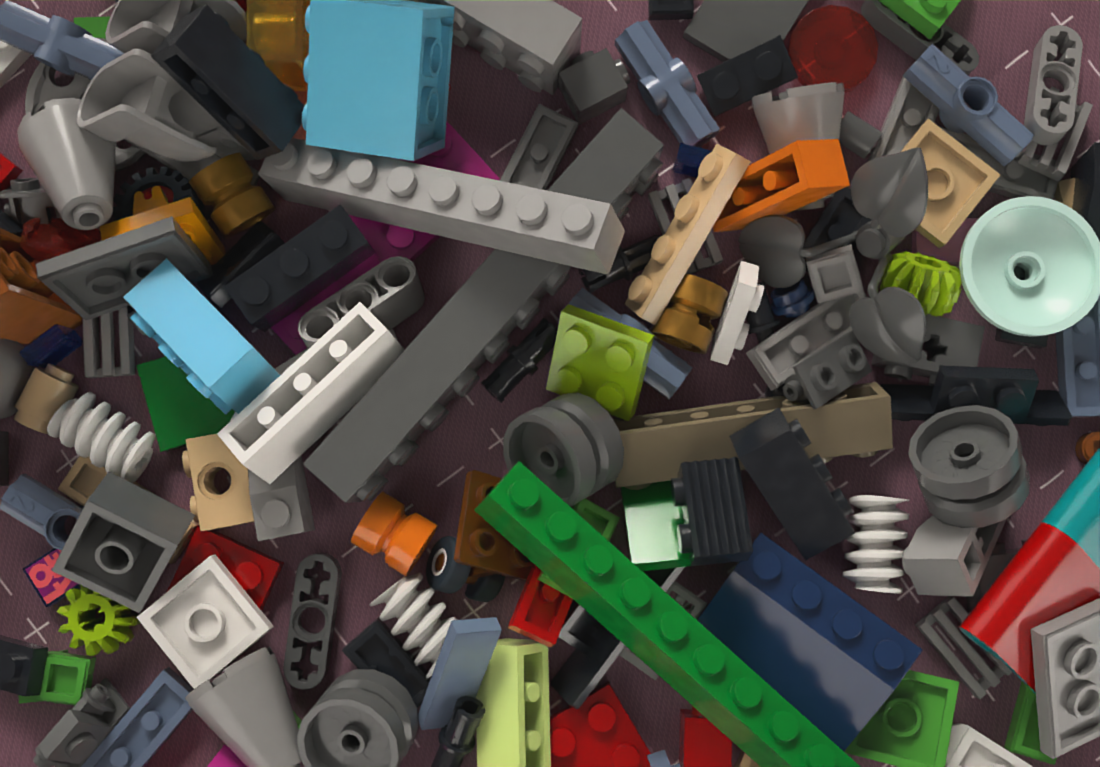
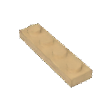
M718 144L702 160L698 169L697 179L688 194L679 200L675 208L674 219L665 234L660 236L655 242L651 251V259L642 274L634 279L629 288L628 299L625 305L641 319L653 325L657 324L751 161Z

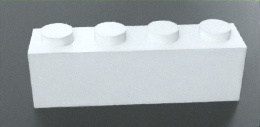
M359 302L219 431L217 435L242 465L268 484H271L368 392L402 354L404 348L389 330Z

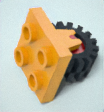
M154 167L146 169V177L142 178L137 172L131 176L135 183L129 185L127 182H124L120 186L125 194H115L113 201L117 206L113 207L112 214L116 219L114 222L100 226L102 240L172 216L201 250L211 265L216 264L226 254L223 243L205 219V213L202 210L205 208L203 202L181 172L174 170L172 173L168 167H161L158 174Z

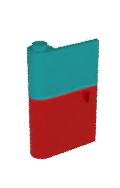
M1098 448L959 626V629L968 638L1001 660L1035 694L1031 629L1100 598V448Z

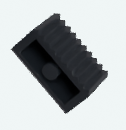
M738 458L686 461L681 463L677 474L678 478H671L674 507H682L684 524L677 525L680 553H688L690 566L748 561L753 553Z

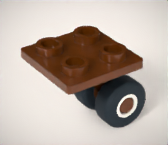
M478 470L466 473L457 538L445 536L439 539L432 548L427 561L426 577L429 586L434 590L452 594L460 590L464 584H468L465 591L467 598L480 602H489L500 592L505 576L526 582L533 563L474 511L502 478Z

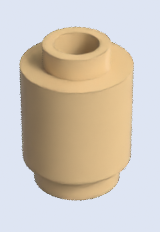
M48 363L45 370L35 367L15 404V408L18 411L14 420L28 428L48 434V423L54 413L65 402L72 400L79 388L78 385L71 382L75 375L51 363Z

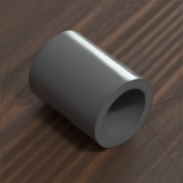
M847 111L841 121L839 142L842 146L865 159L882 132L850 111Z

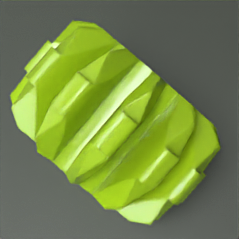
M903 251L892 254L893 260L887 264L881 278L880 290L887 287H899L908 291L918 299L925 315L930 314L938 317L952 311L954 303L958 302L962 291L960 288L962 284L960 270L957 267L951 266L948 261L939 260L934 256L923 255L919 252L910 253Z
M80 585V589H69L65 595L71 605L61 606L56 611L61 616L68 617V623L60 626L58 631L62 634L69 632L74 634L70 640L69 647L76 649L85 645L86 655L88 656L97 655L101 650L107 654L118 651L119 642L127 643L135 637L129 626L140 624V621L136 618L138 615L131 614L130 608ZM101 607L98 613H105V622L99 623L102 620L101 617L96 619V608Z

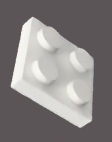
M216 554L209 556L136 617L194 689L208 679L211 681L274 627Z

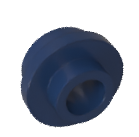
M801 279L791 287L775 288L770 294L773 301L771 308L774 315H785L786 318H795L810 309V303L816 295L813 288L806 286L805 281Z

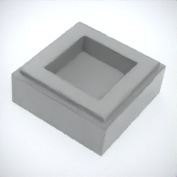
M852 245L832 249L812 257H806L807 268L818 303L864 292Z

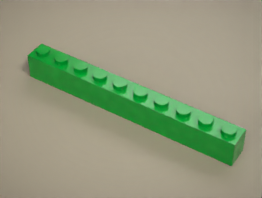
M520 461L502 477L474 509L476 513L542 572L547 574L552 581L760 767H860Z

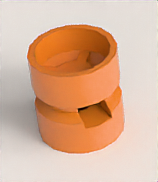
M382 491L359 522L351 538V543L372 556L384 552L385 563L406 577L427 548L438 525L416 512L409 516L405 515V504Z

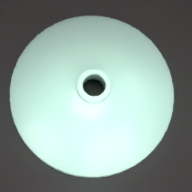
M1036 196L1017 197L995 205L978 218L964 239L959 261L960 277L964 291L973 307L983 318L1006 332L1030 337L1046 336L1060 332L1080 321L1088 314L1100 295L1099 239L1088 222L1075 210L1063 203ZM1015 266H1019L1025 271L1026 277L1024 280H1020L1015 276Z

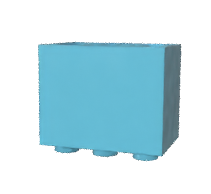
M310 0V5L305 13V28L309 34V55H307L303 66L304 79L308 83L307 103L302 112V126L306 131V145L415 161L444 148L455 7L406 0Z

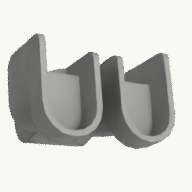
M119 0L108 21L105 41L125 54L104 65L91 80L80 102L77 113V124L79 127L106 141L117 142L126 139L159 156L181 162L200 161L213 156L215 152L227 155L240 152L245 160H255L224 127L151 57L183 16L205 4L225 18L230 29L242 41L248 40L251 37L252 29L245 11L234 0Z

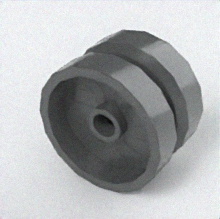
M581 393L562 394L548 401L542 407H536L518 416L509 423L503 439V455L508 471L520 461L570 507L615 481L623 468L624 447L618 427L607 410L595 399Z
M972 405L954 407L939 412L922 423L910 439L908 455L918 479L922 496L929 512L943 523L960 528L986 527L1007 519L1021 508L1029 495L1030 475L1026 461L1022 456V445L1018 431L1012 420L996 409Z
M354 669L336 678L302 719L297 735L299 758L305 767H399L402 759L413 745L419 727L417 707L408 690L392 676L374 669Z

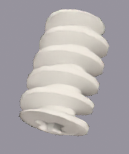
M92 392L85 393L79 399L75 398L65 402L50 419L47 427L48 435L54 438L59 437L61 444L66 447H75L76 454L84 458L90 457L91 463L99 468L105 467L106 473L111 472L134 483L144 472L153 454V448L151 447L156 434L149 431L140 439L136 438L141 424L134 421L123 429L122 426L126 415L119 411L108 419L111 405L105 401L92 409L96 401V395Z
M858 495L849 499L850 504L862 509V513L848 516V521L860 527V531L846 538L847 541L859 546V550L844 554L845 559L857 564V569L845 571L842 576L856 583L854 588L883 593H903V588L890 582V579L903 576L904 569L891 563V560L902 558L904 552L903 549L893 545V541L905 539L908 536V532L896 527L895 522L909 519V513L896 508V504L909 501V499L874 495Z
M418 573L408 577L404 576L369 605L375 606L385 602L386 606L379 618L381 621L394 617L398 619L391 631L392 635L396 636L405 632L410 634L402 648L405 651L416 647L421 648L414 663L417 666L431 661L433 665L426 675V678H429L434 671L452 620L457 619L455 616L442 621L439 619L446 605L444 602L431 606L428 605L434 594V589L431 587L417 591L416 588L423 578V575Z

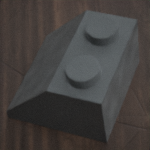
M108 472L83 507L52 571L140 613L195 515Z

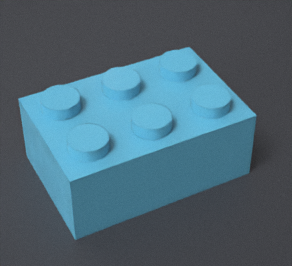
M167 258L123 297L136 310L130 317L131 320L148 337L153 338L159 344V350L176 367H180L188 375L186 377L187 380L205 398H209L224 414H227L231 409L239 414L280 376Z

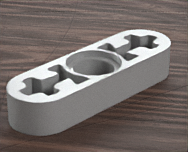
M1063 25L1048 28L1033 51L1024 126L1034 134L1032 141L1044 146L1057 144L1073 126L1083 42L1075 30ZM1058 49L1059 53L1063 55L1058 61H1054ZM1050 77L1058 80L1062 84L1064 92L1051 91L1045 86L1043 78ZM1049 108H1054L1050 113L1049 123L1051 126H1049L1048 119L1043 116Z

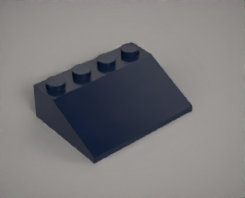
M760 533L752 544L753 553L748 561H739L697 621L841 750L845 751L893 693L923 649L763 533Z

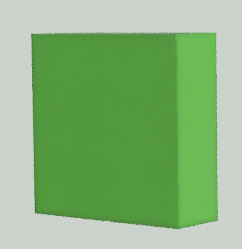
M48 651L40 695L36 696V700L75 706L83 697L82 693L84 690L91 688L96 657Z

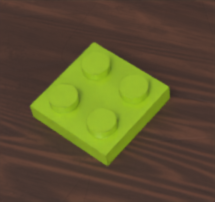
M568 304L560 314L546 390L559 395L581 393L595 399L609 414L630 421L636 412L654 335Z

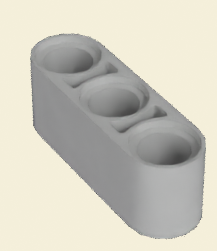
M397 256L386 259L306 312L298 323V331L307 349L314 345L359 302L388 330H391L416 313L425 301V293L415 265L406 257Z

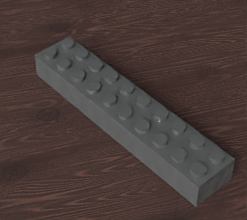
M621 108L547 191L610 203L621 222L630 210L627 206L631 202L632 196L636 192L643 196L658 179L659 175L657 172L663 165L659 159L664 144ZM495 249L303 465L345 503L364 502L367 499L372 501L388 484L389 480L384 477L393 465L399 464L402 467L408 462L420 447L415 443L417 438L425 429L433 432L441 425L450 413L445 408L457 394L463 398L472 390L480 379L476 372L487 360L494 364L510 346L508 336L517 326L524 330L540 312L538 308L539 301L547 292L554 296L570 278V275L567 273L571 267Z

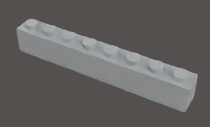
M296 138L290 140L283 152L266 157L258 173L265 182L287 201L330 211L341 204L348 215L606 275L610 273L625 233L610 203L383 156L306 145V140Z

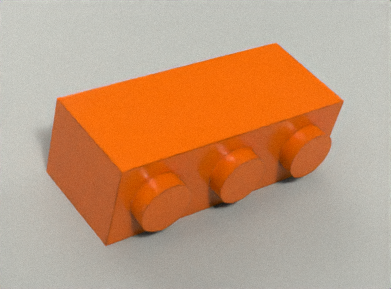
M839 139L797 140L749 165L713 226L714 232L743 230L748 224L759 218L769 215L788 214L850 186Z

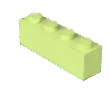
M498 639L476 695V699L483 704L481 709H485V714L476 729L477 767H551L548 647L534 640Z

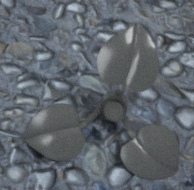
M912 148L900 153L874 158L856 171L851 183L852 201L856 210L862 216L872 219L858 231L856 230L849 235L811 248H803L805 234L802 226L792 218L784 215H769L759 218L742 230L738 242L743 257L747 263L759 266L758 278L761 281L775 288L791 287L803 278L806 272V264L803 257H812L853 242L856 243L857 249L862 255L878 259L879 263L867 289L869 297L858 299L850 308V323L855 336L866 349L885 360L912 364L922 359V347L926 336L927 322L920 302L913 294L899 287H887L878 292V285L887 264L893 260L890 251L900 245L905 240L906 235L913 232L920 225L926 213L928 175L921 148Z

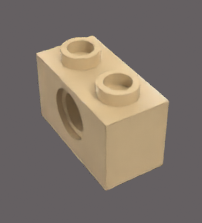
M217 433L186 439L187 451L183 452L182 461L187 477L192 478L195 496L190 498V511L195 515L193 520L195 523H199L200 531L254 522L249 495L248 468L241 464ZM224 468L231 476V485L222 494L214 486V477L219 470Z

